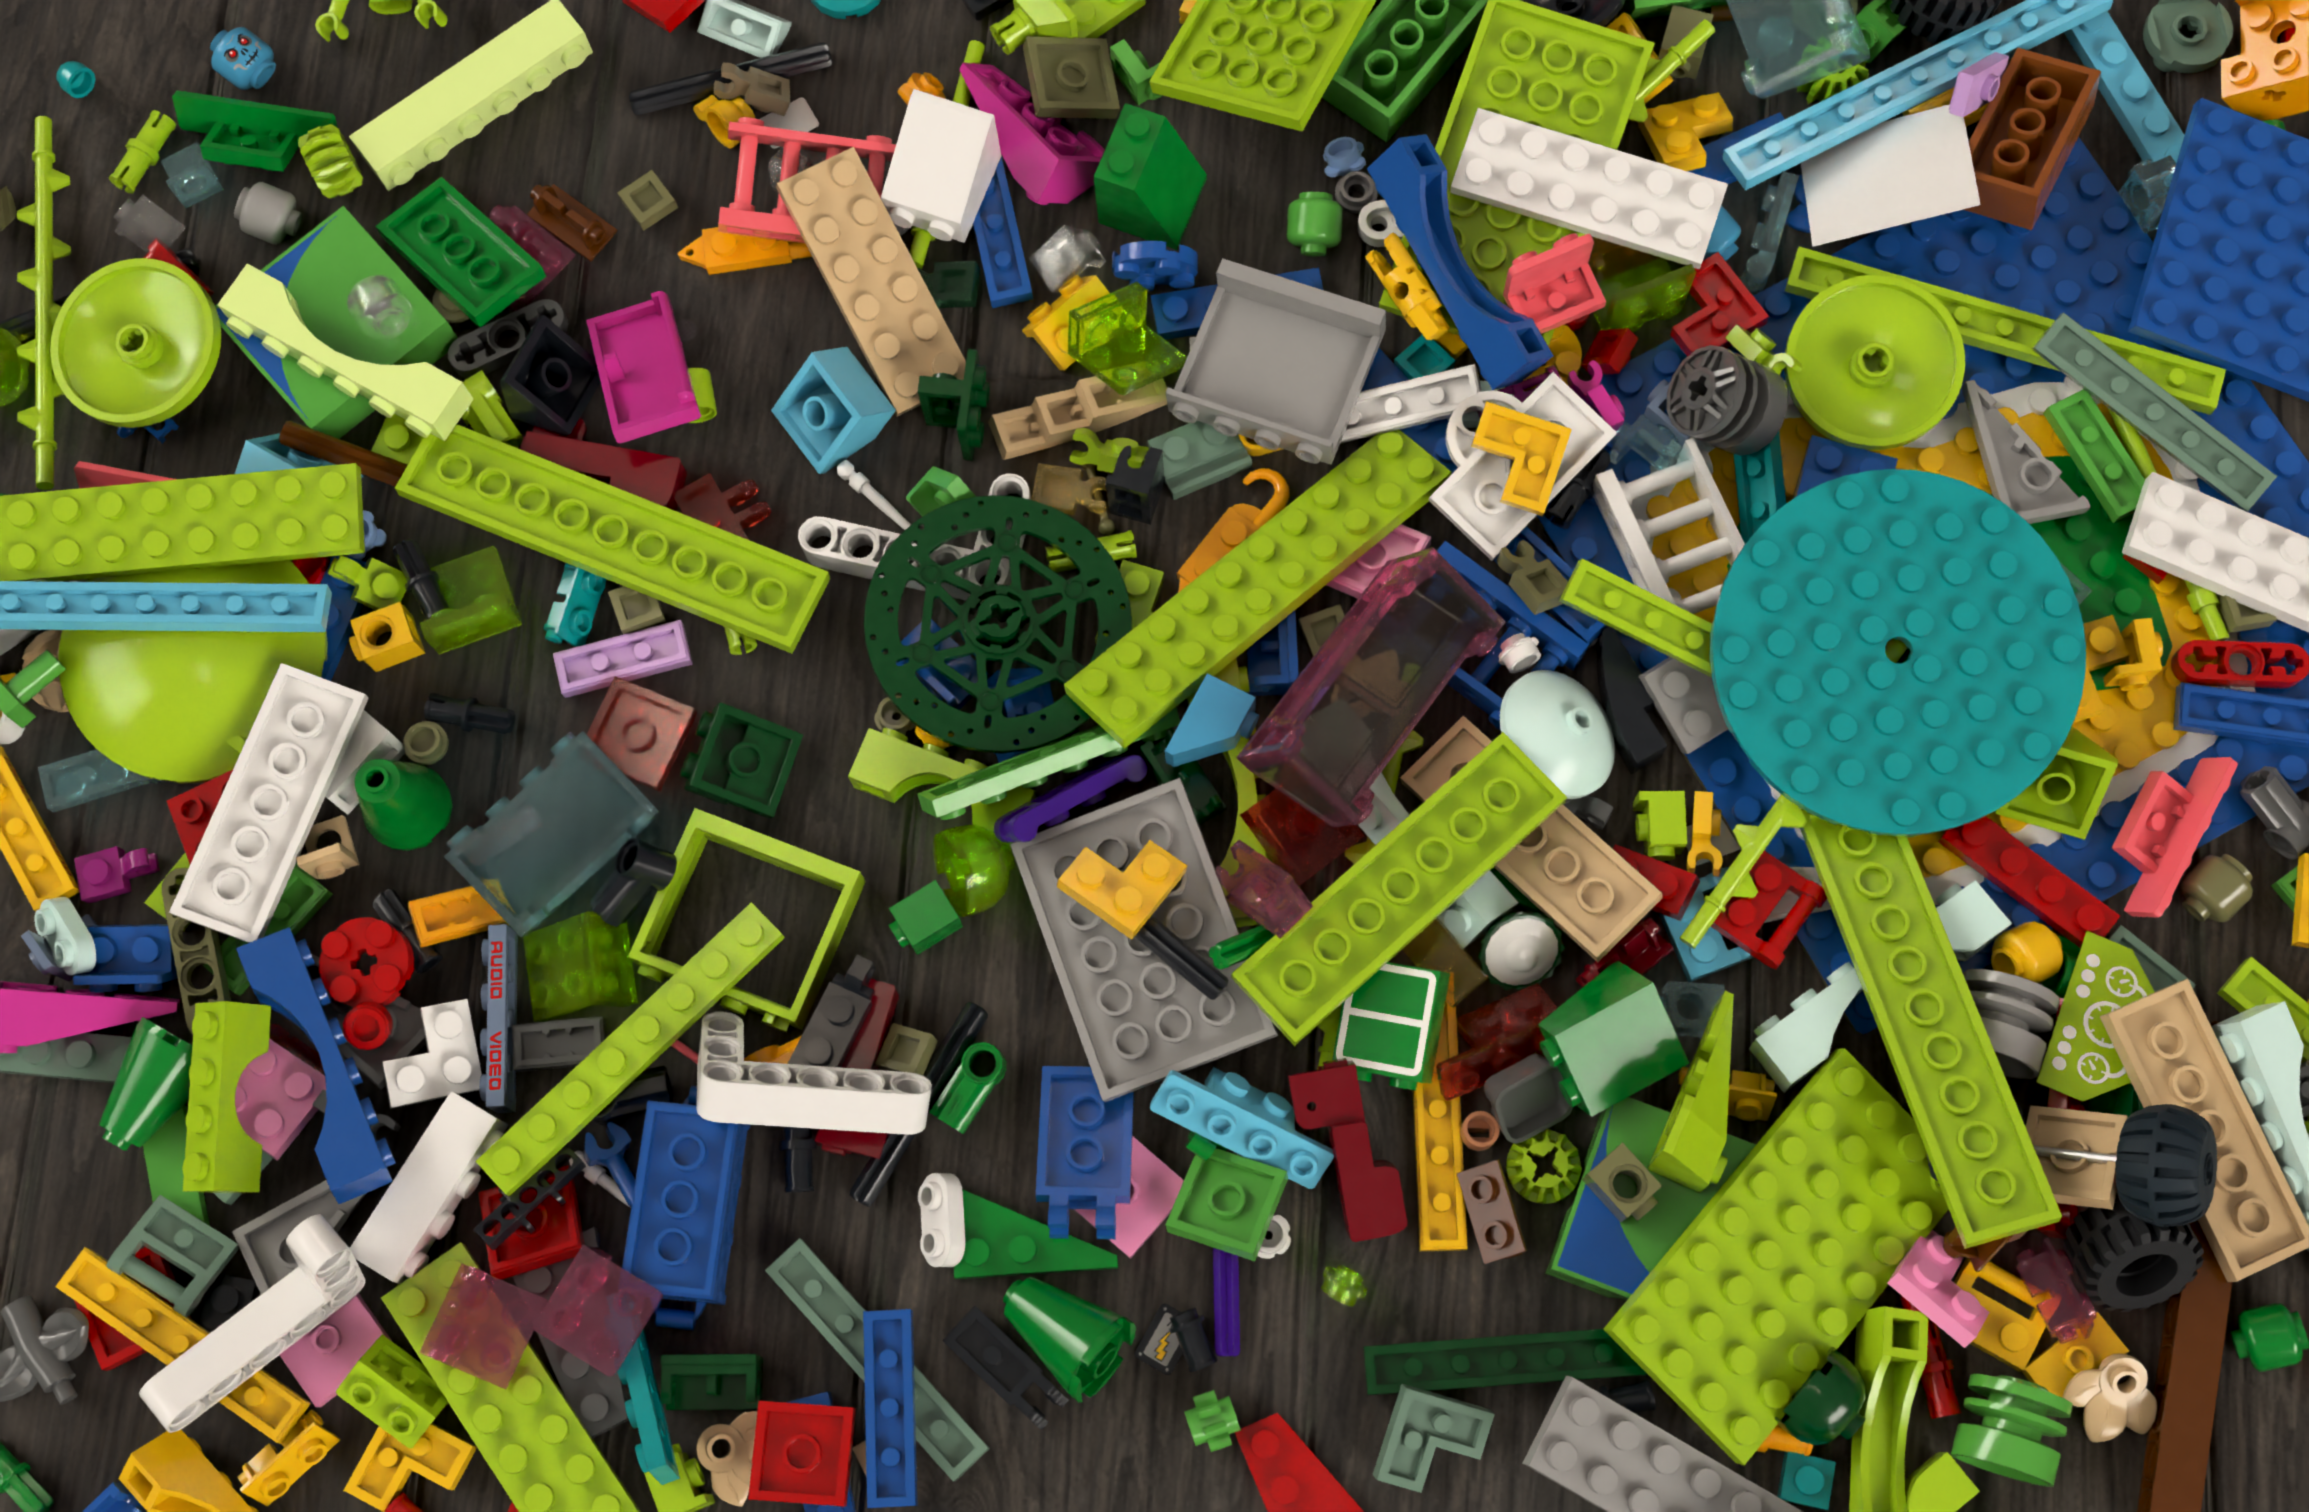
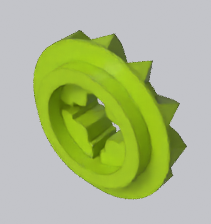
M1546 1129L1523 1142L1513 1143L1506 1161L1507 1175L1513 1188L1525 1199L1540 1204L1554 1203L1567 1197L1575 1189L1582 1170L1578 1149L1574 1147L1565 1134H1560L1550 1129ZM1552 1149L1556 1151L1553 1156L1552 1166L1557 1170L1556 1173L1562 1177L1546 1173L1542 1178L1539 1177L1536 1182H1533L1532 1179L1535 1176L1534 1172L1537 1165L1527 1153L1533 1157L1536 1155L1539 1158H1543Z

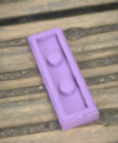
M681 619L553 653L561 694L565 698L693 664L684 624Z

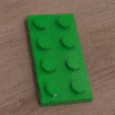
M440 177L375 226L380 236L479 327H482L547 277L542 265L443 177Z

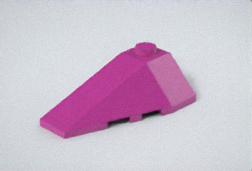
M962 63L959 70L979 110L994 115L1001 154L1013 178L1026 190V196L1030 200L1040 205H1048V203L1068 204L1094 185V174L1105 151L1094 138L1083 130L1079 131L1076 136L1060 124L1062 118L1036 117L1034 105L1029 101L1031 93L995 66Z

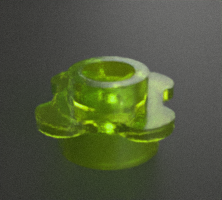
M1338 1265L1336 1269L1327 1266L1323 1273V1277L1326 1279L1321 1289L1333 1299L1353 1307L1358 1298L1365 1297L1368 1289L1361 1284L1363 1277L1354 1270L1344 1265Z

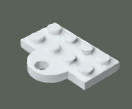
M1554 372L1523 403L1514 396L1504 392L1482 391L1464 399L1455 408L1449 419L1446 429V446L1452 461L1458 469L1428 500L1491 561L1498 556L1501 548L1506 547L1537 514L1500 503L1513 460L1471 447L1476 432L1465 428L1462 422L1463 414L1473 409L1483 412L1487 401L1572 429L1547 505L1617 434L1607 422Z

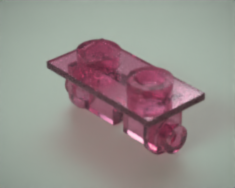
M2048 1237L2043 1241L2040 1254L2036 1255L2033 1249L2017 1254L2016 1259L2019 1264L2016 1265V1269L2031 1297L2033 1298L2048 1291L2052 1297L2038 1303L2036 1306L2051 1337H2057L2061 1344H2065L2078 1337L2076 1330L2080 1329L2084 1338H2089L2094 1327L2093 1320L2096 1319V1312L2086 1293L2081 1292L2078 1294L2070 1277L2073 1276V1269L2062 1249L2055 1250Z

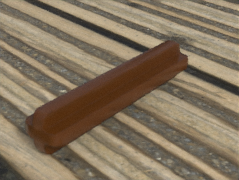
M293 421L285 422L279 436V442L284 446L336 465L356 463L361 468L362 475L392 486L397 485L407 467L405 463Z

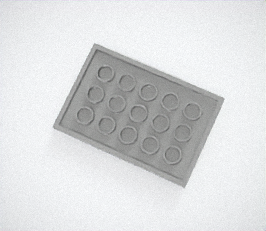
M1180 778L1039 832L1031 841L1010 844L1104 1102L1165 1080L1171 1070L1183 1073L1278 1036L1273 1022L1231 978V974L1246 960L1225 969H1218L1229 981L1224 992L1215 1000H1211L1137 938L1134 937L1131 940L1057 888L1058 879L1085 847L1124 872L1148 841L1151 840L1187 865L1185 875L1152 916L1214 966L1213 959L1209 956V949L1218 942L1240 933Z

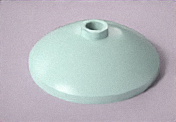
M1551 670L1530 672L1516 680L1508 688L1500 709L1501 733L1504 732L1567 796V799L1585 797L1599 789L1607 781L1612 771L1615 758V744L1609 719L1594 695L1573 678Z

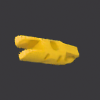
M1393 232L1384 239V246L1397 265L1396 268L1392 269L1384 255H1381L1380 252L1374 249L1365 256V259L1384 288L1388 290L1389 296L1401 311L1402 316L1410 327H1417L1426 340L1439 339L1450 329L1439 309L1442 304L1400 238Z

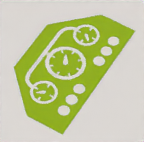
M2086 931L2036 1081L2037 1083L2082 1102L2131 1083L2100 1016L2155 992L2132 949Z

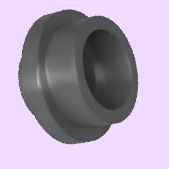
M1353 171L1344 175L1338 181L1335 188V198L1343 210L1350 213H1360L1365 205L1376 201L1378 191L1376 190L1375 182L1369 175L1361 171ZM1357 190L1363 193V197L1353 198L1349 196V193Z

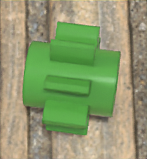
M1214 1390L1194 1396L1193 1400L1196 1408L1184 1411L1195 1446L1208 1442L1210 1451L1213 1452L1232 1445L1229 1434L1241 1431L1230 1397L1227 1396L1217 1400Z

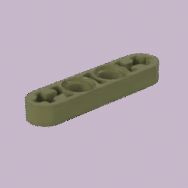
M178 868L171 871L165 877L162 883V897L186 1024L193 1035L192 1022L195 1015V998H210L217 994V1000L208 999V1002L231 1001L218 931L205 927L203 940L196 945H187L183 939V930L191 921L169 913L176 898V890L180 889L182 880H184L188 868ZM208 964L214 972L212 983L204 989H196L192 985L191 974L197 966Z

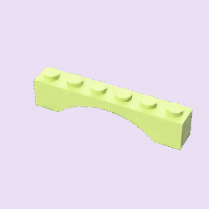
M249 264L245 265L217 304L228 318L226 325L240 336L249 339L251 335L260 338L263 340L261 344L276 356L285 358L288 354L298 360L297 364L307 373L316 378H320L322 374L334 380L333 385L350 397L355 398L359 393L370 400L368 402L369 405L386 417L391 418L395 413L406 420L405 425L422 437L427 438L431 433L445 441L473 401V397L462 381L427 362L408 365H379L356 360L333 350L308 330L302 320L296 300L285 285Z

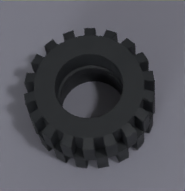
M1890 0L1892 1L1890 8L1892 13L1899 15L1898 21L1903 26H1908L1912 29L1911 33L1917 37L1919 35L1924 36L1926 41L1936 43V41L1943 42L1991 18L2002 0Z
M2116 1193L2113 1210L2088 1207V1209L2079 1212L2073 1218L2075 1223L2069 1225L2065 1231L2067 1237L2063 1240L2065 1253L2087 1296L2096 1306L2101 1305L2103 1309L2109 1311L2119 1309L2120 1312H2130L2137 1308L2142 1310L2156 1303L2168 1300L2170 1296L2178 1294L2186 1288L2185 1285L2188 1282L2194 1280L2198 1274L2196 1270L2202 1267L2203 1263L2201 1256L2204 1253L2203 1248L2189 1223L2186 1225L2161 1227L2144 1222L2123 1207L2118 1193Z

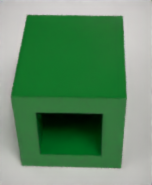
M936 880L889 908L896 920L888 925L902 948L910 944L917 955L963 927L959 916Z

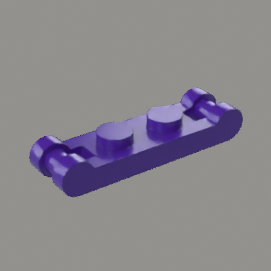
M1138 755L1111 757L999 817L994 824V834L998 840L1006 843L1031 841L1035 838L1038 826L1044 823L1046 827L1066 820L1070 817L1069 809L1080 803L1082 807H1086L1101 801L1107 796L1105 790L1117 783L1141 781L1147 773L1146 762Z

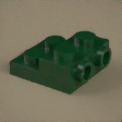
M722 702L713 708L712 713L705 710L695 732V735L702 737L698 752L696 754L689 751L680 772V776L687 779L684 790L723 805L729 803L768 819L773 818L803 734Z

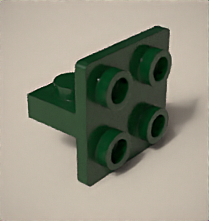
M968 349L964 380H959L955 376L946 373H936L932 377L920 376L918 396L926 425L957 428L963 458L967 461H973L975 448H982L984 422H980L981 408L988 407L990 383L986 382V365L980 364L977 350Z

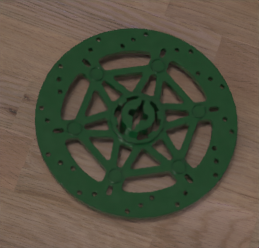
M999 495L977 496L962 499L929 512L910 525L890 545L881 558L868 589L864 613L865 643L870 663L882 689L900 712L920 729L946 743L968 750L987 753L1021 752L1053 743L1084 725L1091 717L1067 694L1039 711L1018 717H1004L1002 714L1003 702L1054 680L1064 685L1086 667L1071 657L1076 606L1078 604L1092 600L1097 610L1098 637L1090 663L1132 630L1131 607L1125 583L1113 558L1102 543L1078 521L1060 510L1030 499ZM1007 520L1012 521L1011 530H1007L1005 527ZM982 530H992L995 533V540L992 546L943 566L937 564L929 557L935 549L959 536ZM1028 534L1054 546L1074 563L1080 574L1065 580L1020 548L1021 536ZM1003 558L1009 560L1011 585L1009 586L994 583L1001 559ZM913 560L917 564H919L920 567L917 568L910 564L908 561ZM984 560H990L988 572L982 586L955 575V572ZM1019 564L1026 565L1052 585L1023 591L1021 589ZM914 580L926 589L920 640L904 646L899 638L898 612L904 589L909 581ZM1093 581H1098V582H1099L1098 584H1096V585H1094V586H1091V587H1088V586H1087L1088 583H1091V582H1093ZM944 582L969 593L970 596L963 605H960L941 584ZM1057 595L1062 597V600L1040 614L1036 612L1032 601ZM938 598L957 619L936 633H931L933 601ZM978 610L977 616L968 623L969 615H974ZM1063 612L1066 614L1063 647H1058L1039 627ZM997 617L1000 623L1006 622V627L1000 629L997 623L991 624V618ZM1026 623H1029L1028 631H1023L1019 636L1020 629ZM956 632L961 634L965 642L963 646L940 651L934 649V646ZM1033 641H1038L1056 662L1052 664L1028 653L1026 650ZM974 655L976 657L978 682L972 683L948 666L945 661ZM902 660H909L908 663L901 666L896 665V663ZM987 660L999 661L1003 664L994 689L989 688L987 685ZM1014 660H1019L1042 671V674L1012 687L1006 685ZM929 666L934 668L977 699L976 711L969 714L941 701L919 681L915 675L916 672ZM1044 716L1046 719L1041 720L1040 717ZM986 717L991 718L990 728H985L984 726ZM971 730L973 731V733L969 734L967 733V731ZM952 733L954 736L949 737L948 734ZM1014 742H1019V745H1014Z

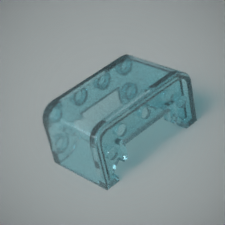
M584 731L577 737L572 732H569L551 748V752L555 755L550 762L551 765L545 770L538 765L519 782L523 790L511 801L506 796L502 797L485 813L490 819L487 823L476 829L466 825L446 843L451 850L444 857L520 937H526L614 858L628 839L638 836L660 814L657 808Z

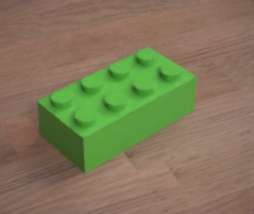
M1382 0L1363 23L1322 98L1379 138L1388 142L1473 41L1488 0Z

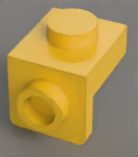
M2152 618L2135 619L2121 632L2130 656L2126 659V665L2113 667L2103 677L2105 687L2120 686L2121 691L2142 689L2149 685L2148 682L2162 670L2160 658L2163 654V642L2159 632H2154Z

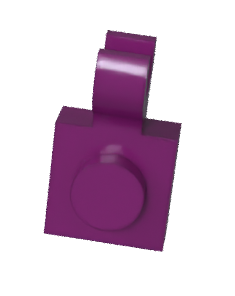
M115 846L74 858L81 900L88 904L132 892L131 878L160 871L157 854H148L146 848L132 850L125 854L124 849Z

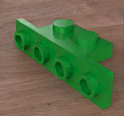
M179 90L172 96L179 127L182 130L207 133V136L200 145L203 160L222 162L228 165L236 164L262 168L267 171L283 172L299 148V137L318 126L323 127L333 124L337 127L336 117L332 113Z

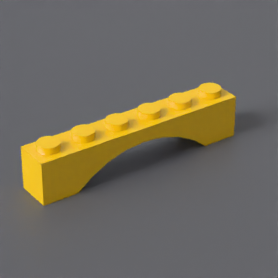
M181 1429L172 1433L166 1431L132 1452L118 1478L147 1512H259L253 1506L248 1505L236 1492L228 1476L218 1471L205 1457L197 1441L188 1437Z

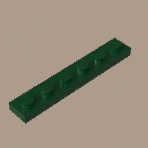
M1603 1329L1363 1347L1367 1396L1398 1394L1401 1384L1426 1391L1561 1382L1564 1381L1566 1376L1577 1380L1648 1375Z

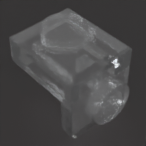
M142 195L136 203L128 198L113 217L120 222L114 232L119 236H126L147 253L149 252L147 247L155 238L160 239L170 248L186 228L145 195Z
M1066 225L1058 230L1029 258L1049 289L1060 293L1058 290L1065 282L1075 275L1082 273L1089 265L1100 268L1106 262L1099 251L1101 245L1098 239L1089 230Z

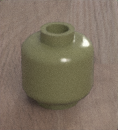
M2223 854L2221 857L2215 855L2205 856L2181 880L2180 889L2186 898L2182 905L2190 915L2201 922H2204L2207 918L2216 922H2227L2252 897L2253 888L2250 881L2253 877L2242 863L2230 855Z

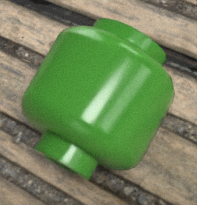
M1300 193L1299 199L1294 200L1288 206L1287 240L1293 246L1301 248V255L1312 257L1325 256L1327 248L1335 247L1341 242L1342 206L1333 200V195L1330 193Z

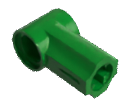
M986 1042L971 1045L964 1052L960 1066L929 1113L964 1135L995 1085L1004 1078L1007 1071V1062L1004 1055L994 1045ZM983 1053L994 1055L996 1059L994 1071L986 1077L976 1076L973 1071L975 1058Z

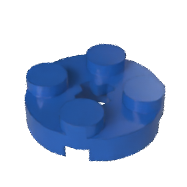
M1163 241L1127 243L1120 246V255L1115 250L1112 253V273L1117 278L1129 281V289L1136 292L1153 291L1155 285H1170L1179 289L1191 288L1195 285V276L1198 273V254L1192 248L1180 244L1179 252L1166 250L1167 242Z

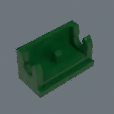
M1170 729L1166 732V737L1159 743L1154 744L1153 741L1149 740L1141 745V757L1146 762L1147 769L1158 786L1177 778L1182 780L1200 826L1226 810L1227 806L1196 760L1175 767L1166 763L1165 749L1175 733L1174 729Z
M757 1354L661 1355V1404H666V1410H758V1401H762L763 1356Z

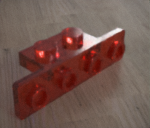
M1538 983L1456 1018L1458 1031L1471 1049L1444 1060L1436 1066L1440 1093L1446 1101L1483 1086L1492 1075L1532 1054H1540L1545 1057L1540 1047V1042L1545 1040L1538 1024L1555 1011L1557 1006Z

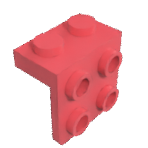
M1577 233L1569 234L1557 240L1550 250L1537 254L1536 251H1530L1512 261L1513 266L1508 269L1503 292L1504 299L1510 309L1532 318L1541 334L1605 307L1606 300L1588 264L1594 245L1591 234H1585L1578 237Z

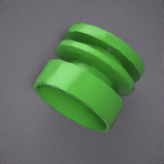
M1971 1374L1968 1388L1977 1394L1987 1397L1988 1400L1967 1397L1964 1399L1963 1406L1972 1413L1982 1417L1983 1421L1982 1425L1973 1423L1958 1424L1951 1456L1971 1466L2030 1484L2054 1487L2061 1454L2041 1443L2042 1436L2066 1437L2067 1427L2047 1418V1416L2070 1418L2073 1404L2060 1396L2050 1393L2046 1388L2026 1380L2004 1375Z

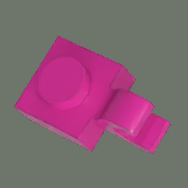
M1592 360L1587 366V371L1592 379L1590 381H1582L1573 370L1569 372L1567 378L1568 386L1617 432L1613 438L1615 439L1620 435L1625 411L1619 399L1615 395L1609 396L1603 384L1600 385L1603 376L1602 369L1596 361Z

